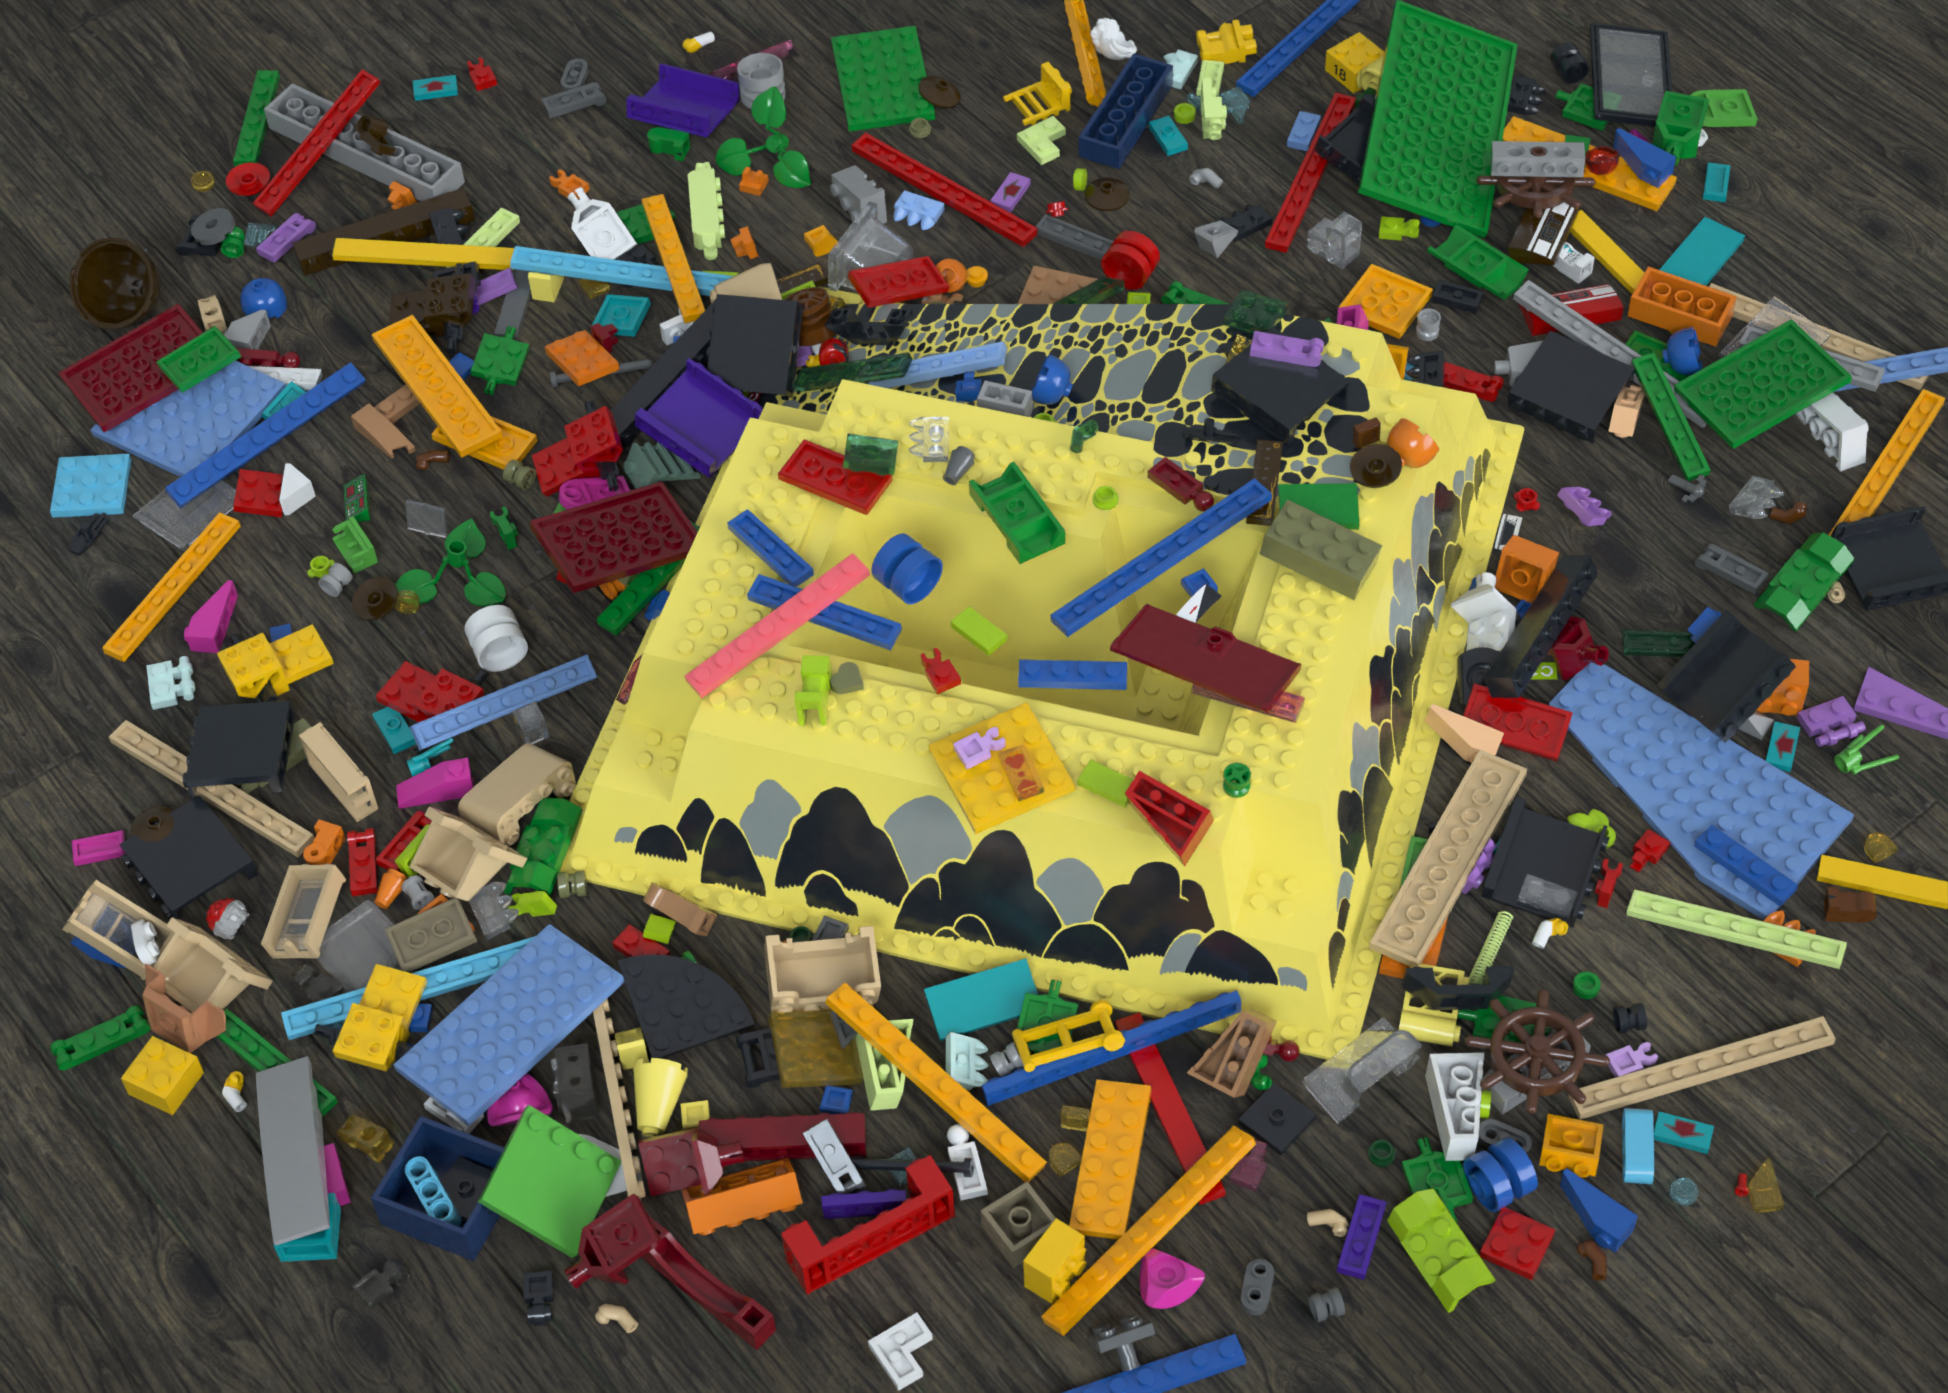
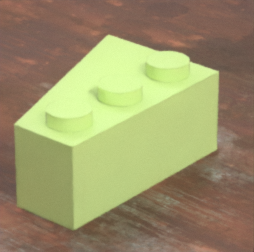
M913 1019L889 1021L910 1040ZM857 1032L855 1042L870 1111L897 1108L904 1089L905 1075Z

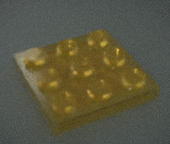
M833 1010L770 1013L769 1023L782 1088L862 1084L863 1073L856 1040L854 1038L845 1049L841 1048L830 1016Z

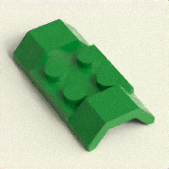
M1459 225L1454 226L1448 239L1438 248L1434 249L1430 246L1427 249L1428 253L1443 261L1445 267L1478 288L1484 287L1503 300H1506L1520 288L1528 273V268Z
M1812 533L1801 548L1796 550L1772 579L1768 588L1754 603V607L1771 610L1784 618L1790 628L1796 632L1854 562V557L1843 543L1826 533Z
M543 798L539 802L531 823L526 825L516 850L525 856L527 860L523 868L514 864L510 865L512 871L503 891L505 895H510L513 887H531L551 895L583 812L581 807L564 798Z

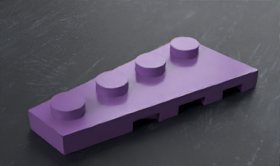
M1868 667L1854 711L1948 739V708Z

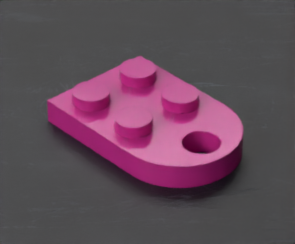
M624 476L617 477L619 489L615 492L613 490L612 492L609 491L607 480H602L601 477L573 479L561 485L559 502L568 510L628 492L630 489Z

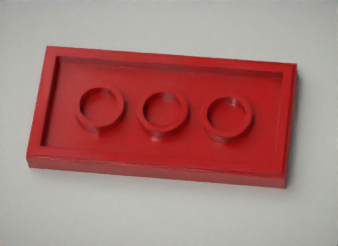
M929 256L851 270L847 276L868 308L947 293L950 287Z
M805 439L778 473V480L866 516L893 481L892 474Z
M1474 683L1463 716L1503 732L1504 735L1500 745L1558 761L1573 712L1522 697L1491 698L1487 687Z

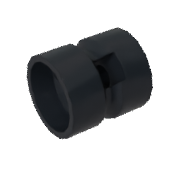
M1562 43L1552 51L1550 56L1551 62L1567 84L1581 81L1589 72L1588 63L1574 43Z

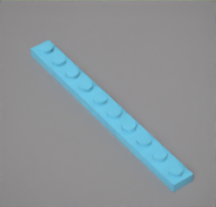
M515 246L510 261L511 269L672 291L664 266ZM691 270L699 295L710 296V290H714V285L734 277Z
M534 937L412 973L427 979V984L420 1001L487 981ZM366 987L281 1012L288 1039L292 1040L314 1033L316 1024L331 1028L335 1024H344L352 1003H360Z

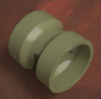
M513 459L506 465L503 471V479L510 484L516 483V486L522 490H528L535 482L536 470L529 466L524 467L521 462Z
M585 870L576 871L574 874H568L567 872L558 873V890L561 899L569 898L570 895H577L578 897L587 896Z

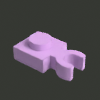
M993 727L983 737H980L978 732L953 743V748L965 768L969 769L990 759V750H1001L1006 744L1004 738L997 741L992 740L994 737L999 736L998 728Z
M1650 1042L1642 1043L1636 1051H1633L1629 1045L1606 1054L1610 1059L1608 1067L1614 1077L1643 1070V1065H1654L1657 1062L1658 1055L1647 1056L1644 1054L1650 1051Z

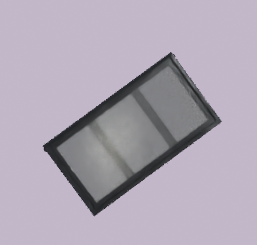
M1591 23L1589 27L1594 119L1655 127L1665 91L1672 92L1668 31Z

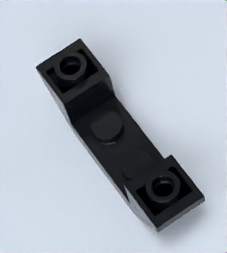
M834 308L825 326L854 345H894L909 322L913 310L892 309L885 322H861L853 308Z
M1501 965L1486 967L1482 985L1476 983L1470 985H1436L1433 968H1406L1402 988L1432 1010L1488 1009L1490 1001L1498 999L1509 988L1514 967Z

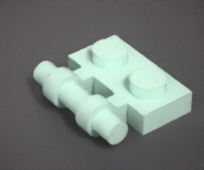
M187 656L180 657L179 665L174 668L171 660L146 666L150 701L153 710L178 705L177 697L183 696L184 700L187 701L194 698L195 683L191 679L193 667L189 663ZM181 678L180 684L176 685L175 680Z

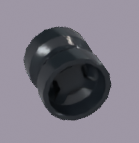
M1642 1003L1632 1004L1628 1008H1625L1623 1005L1613 1007V1020L1617 1033H1626L1629 1029H1636L1637 1031L1647 1029V1015Z

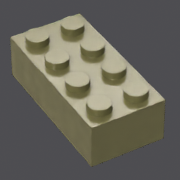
M1287 500L1265 534L1260 555L1355 600L1377 563L1382 545Z

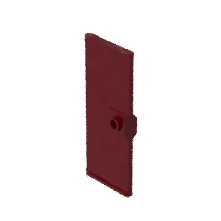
M1149 604L1143 606L1110 646V651L1267 714L1301 670L1300 663L1240 641L1232 632L1216 626L1207 628Z

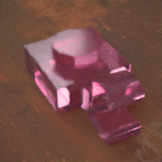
M1256 1140V1145L1252 1148L1250 1155H1245L1235 1165L1230 1176V1182L1255 1192L1267 1169V1163L1262 1162L1267 1152L1265 1150L1267 1144Z

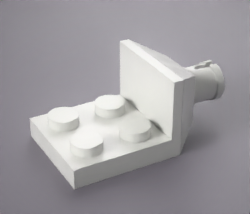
M582 187L575 190L580 200L577 199L573 192L568 195L567 198L576 208L573 216L572 230L590 256L615 260L638 245L608 202L595 199L590 200Z
M1484 572L1482 576L1478 574L1476 577V588L1467 591L1452 602L1451 605L1468 622L1466 651L1473 648L1486 647L1501 652L1515 630L1516 608L1495 589L1496 577L1491 573Z

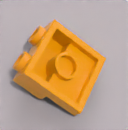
M1548 1114L1539 1165L1545 1166L1552 1172H1558L1567 1168L1579 1177L1596 1176L1604 1125Z

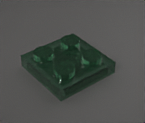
M1241 290L1225 314L1223 325L1254 333V331L1266 333L1272 327H1277L1287 311L1288 302L1256 294L1252 291Z
M848 433L843 468L854 472L867 471L878 475H894L898 440Z

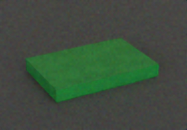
M214 326L161 358L156 363L176 388L183 393L239 359L241 355L221 331Z
M1636 330L1625 345L1641 356L1655 353L1662 370L1679 382L1689 376L1678 374L1672 369L1670 363L1665 364L1663 350L1667 349V343Z
M1357 483L1279 484V512L1286 501L1290 500L1347 529H1359Z

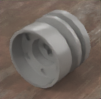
M756 53L744 57L738 63L737 72L740 83V98L747 108L751 109L754 99L772 86L778 88L783 100H785L786 91L781 59L769 53Z

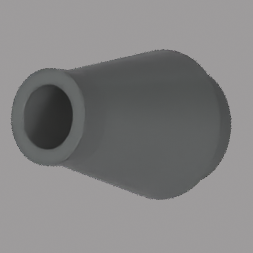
M958 446L955 450H952L943 480L950 485H956L961 477L974 465L975 454L963 446Z

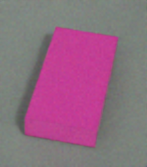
M124 831L72 840L73 862L75 866L119 858L123 855L119 844L126 841Z

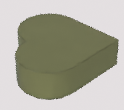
M852 662L841 664L838 668V673L834 674L830 679L831 689L836 694H846L864 689L859 668Z

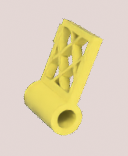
M1426 964L1420 965L1422 968H1433L1436 985H1442L1440 981L1445 977L1457 978V985H1468L1469 977H1464L1465 971ZM1406 991L1398 1037L1451 1047L1453 1041L1459 1042L1461 1026L1456 1025L1458 1010L1446 1013L1440 1010H1429L1430 1007L1427 1005L1421 1008L1409 1006L1410 999L1414 996Z

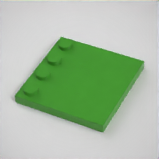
M528 1105L524 1108L478 1202L564 1254L574 1258L578 1254L582 1228L594 1221L622 1161Z

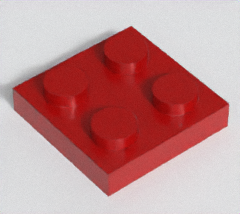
M240 469L233 512L282 517L283 510L279 499L284 474Z
M1504 1207L1501 1209L1479 1256L1527 1279L1533 1280L1555 1235V1229Z

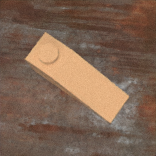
M1631 385L1630 388L1624 386L1614 404L1608 432H1613L1614 435L1623 438L1633 436L1645 397L1642 387Z
M1434 704L1431 705L1425 722L1464 760L1470 763L1473 762L1479 750L1496 755L1504 735L1503 732Z

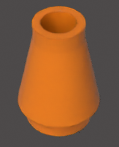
M388 869L387 873H383L374 903L380 908L388 909L390 904L402 892L401 887L404 881L407 880V877L397 870Z

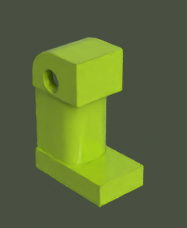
M803 655L801 664L802 692H795L794 699L799 726H805L807 709H817L820 724L826 725L829 690H831L830 679L832 677L830 657Z

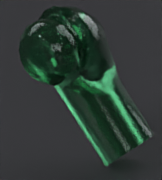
M1088 420L1073 429L1070 450L1072 452H1082L1084 441L1096 435L1099 429L1096 421Z

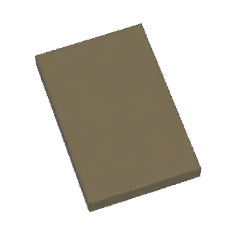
M456 897L384 929L401 970L408 973L478 942L462 905Z

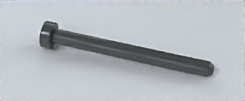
M645 359L619 364L618 371L608 375L647 369L652 367V361ZM555 371L549 372L552 388L558 387L559 383L573 381L566 373L556 374Z

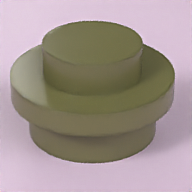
M916 118L909 126V133L915 138H924L931 133V126L926 119Z

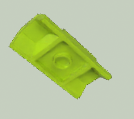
M1433 1188L1416 1192L1393 1209L1387 1222L1448 1313L1455 1309L1461 1298L1475 1288L1491 1284L1496 1280Z

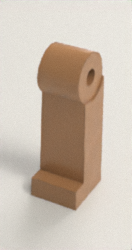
M651 882L643 899L645 903L668 915L697 935L707 937L717 917V914L673 890Z

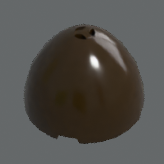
M109 237L90 243L79 253L80 257L75 267L71 268L69 289L73 304L84 319L99 328L119 329L130 327L140 322L152 312L160 296L161 282L156 265L144 250L128 240ZM141 281L139 286L135 285L136 282ZM134 289L137 290L138 296L134 293Z

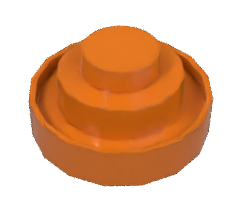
M945 259L936 265L950 286L949 293L958 292L964 287L967 281V271L961 262Z

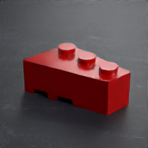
M1139 771L1126 790L1125 796L1131 807L1185 867L1214 822L1212 813L1209 809Z

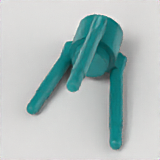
M449 738L424 753L407 760L412 777L431 768L429 759L451 748L449 744L454 739Z

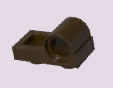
M369 115L361 116L354 126V129L360 134V139L371 146V151L375 154L393 156L396 148L385 137L388 129L387 122Z

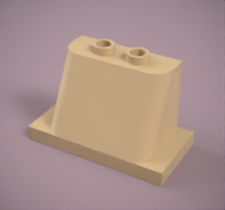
M429 806L424 816L431 819L432 822L409 867L426 878L424 882L435 888L440 887V893L445 896L470 901L507 863L523 868L527 858L466 819Z
M173 917L166 925L175 934L153 968L164 974L165 995L172 1002L178 1001L190 1013H193L206 1000L223 1010L248 985L251 984L268 989L273 980L201 927Z

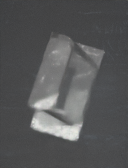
M868 202L829 252L828 289L837 292L840 286L843 285L856 290L847 277L849 271L913 259V247L877 220V203Z
M1383 1017L1303 1078L1301 1083L1338 1124L1360 1106L1358 1101L1364 1091L1390 1071H1393L1399 1077L1417 1063L1420 1059L1417 1053L1422 1045L1410 1032L1395 1030Z

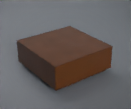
M1377 417L1354 425L1353 444L1357 449L1380 440L1381 423Z

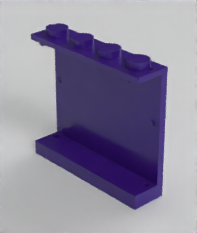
M660 63L659 81L643 97L631 94L627 97V118L708 137L739 103V82Z
M688 358L686 371L648 411L640 408L635 413V427L710 478L734 453L749 418L759 419L763 409L757 402L750 401L743 396L738 389L724 383L721 377L708 372L702 364L695 363Z

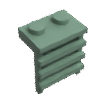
M645 442L644 446L633 443L623 467L635 489L658 483V481L700 479L701 476L699 472H694L687 462L658 442L654 446L650 442Z

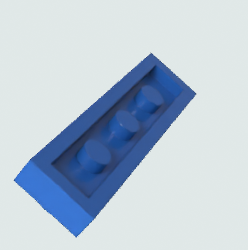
M748 509L727 522L728 529L789 585L797 587L814 575L813 568Z
M1019 659L1018 687L1127 690V662Z
M1712 824L1695 840L1694 847L1780 907L1797 890V883Z

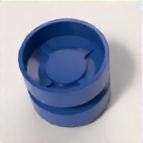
M902 533L892 537L881 547L873 561L871 572L874 579L887 589H891L893 594L910 605L923 600L935 588L942 574L943 563L911 536Z
M1505 1137L1489 1146L1488 1152L1480 1151L1464 1160V1173L1471 1190L1479 1202L1491 1212H1497L1511 1204L1513 1197L1520 1199L1538 1187L1537 1175L1529 1157L1522 1147L1510 1137Z

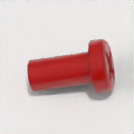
M1741 1173L1738 1175V1186L1734 1190L1737 1196L1744 1197L1749 1194V1189L1746 1187V1174Z

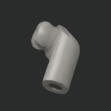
M1209 168L1196 169L1189 177L1193 185L1209 182L1215 189H1218L1223 183V180Z

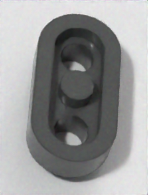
M573 59L567 63L561 78L563 92L585 84L589 73L588 64L585 60Z
M1487 1119L1479 1124L1478 1142L1483 1147L1488 1149L1489 1146L1503 1138L1510 1137L1522 1147L1527 1156L1530 1154L1532 1141L1527 1133L1494 1119ZM1487 1135H1493L1495 1138L1490 1139Z
M1255 1259L1246 1267L1240 1304L1242 1309L1250 1315H1261L1269 1306L1274 1281V1268L1270 1262L1264 1259ZM1261 1269L1265 1273L1257 1274L1255 1271ZM1258 1295L1260 1298L1258 1300H1253L1250 1298V1296Z

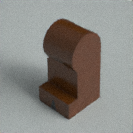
M1839 887L1827 888L1823 901L1825 921L1863 923L1870 922L1877 917L1874 894L1870 892H1840Z

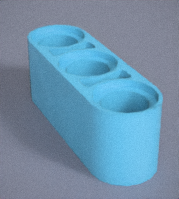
M1623 1109L1622 1173L1623 1182L1653 1184V1110Z
M417 1156L410 1159L405 1166V1173L428 1215L459 1227L462 1219L437 1172L424 1157Z

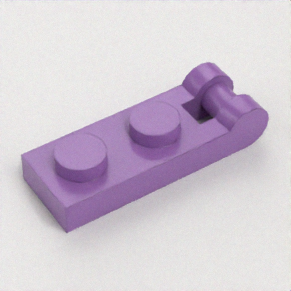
M299 213L293 214L256 247L258 255L275 263L293 247V242L299 241L307 233H313L316 223L310 219L305 220L304 216Z
M1254 331L1250 356L1317 367L1321 363L1322 356L1320 353L1323 351L1324 342L1319 338L1305 340Z

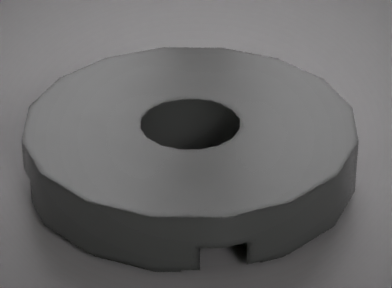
M211 209L195 220L191 228V234L197 243L200 242L201 245H214L225 239L224 235L228 232L230 234L233 231L235 218L228 209Z

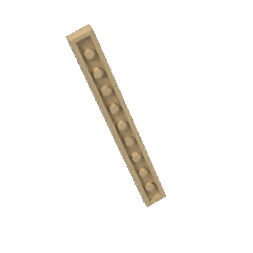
M1711 283L1709 286L1737 296L1732 317L1767 331H1771L1792 319L1824 350L1862 362L1898 356ZM1928 376L1899 380L1898 382L1921 390Z
M127 720L109 736L112 744L184 787L183 773H186L188 768L186 756ZM232 784L197 787V796L200 795L203 800L296 857H299L304 852V849L312 844L315 839L311 832Z
M606 999L593 1011L628 1197L634 1193L641 1201V1198L646 1197L643 1180L637 1181L636 1174L641 1173L638 1156L633 1157L632 1150L637 1148L634 1133L628 1134L627 1126H631L632 1122L629 1109H623L622 1103L628 1101L625 1087H619L618 1080L623 1079L620 1063L615 1064L614 1057L619 1055L616 1040L610 1041L609 1034H613L614 1029L611 1018H606L605 1012L610 1011L608 999Z
M1823 1016L1579 1088L1586 1096V1102L1583 1104H1578L1570 1095L1568 1097L1580 1120L1834 1044L1836 1038Z

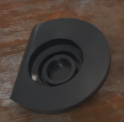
M1479 647L1468 650L1458 656L1457 690L1458 700L1461 704L1467 705L1474 683L1487 687L1483 677L1500 652L1491 648Z

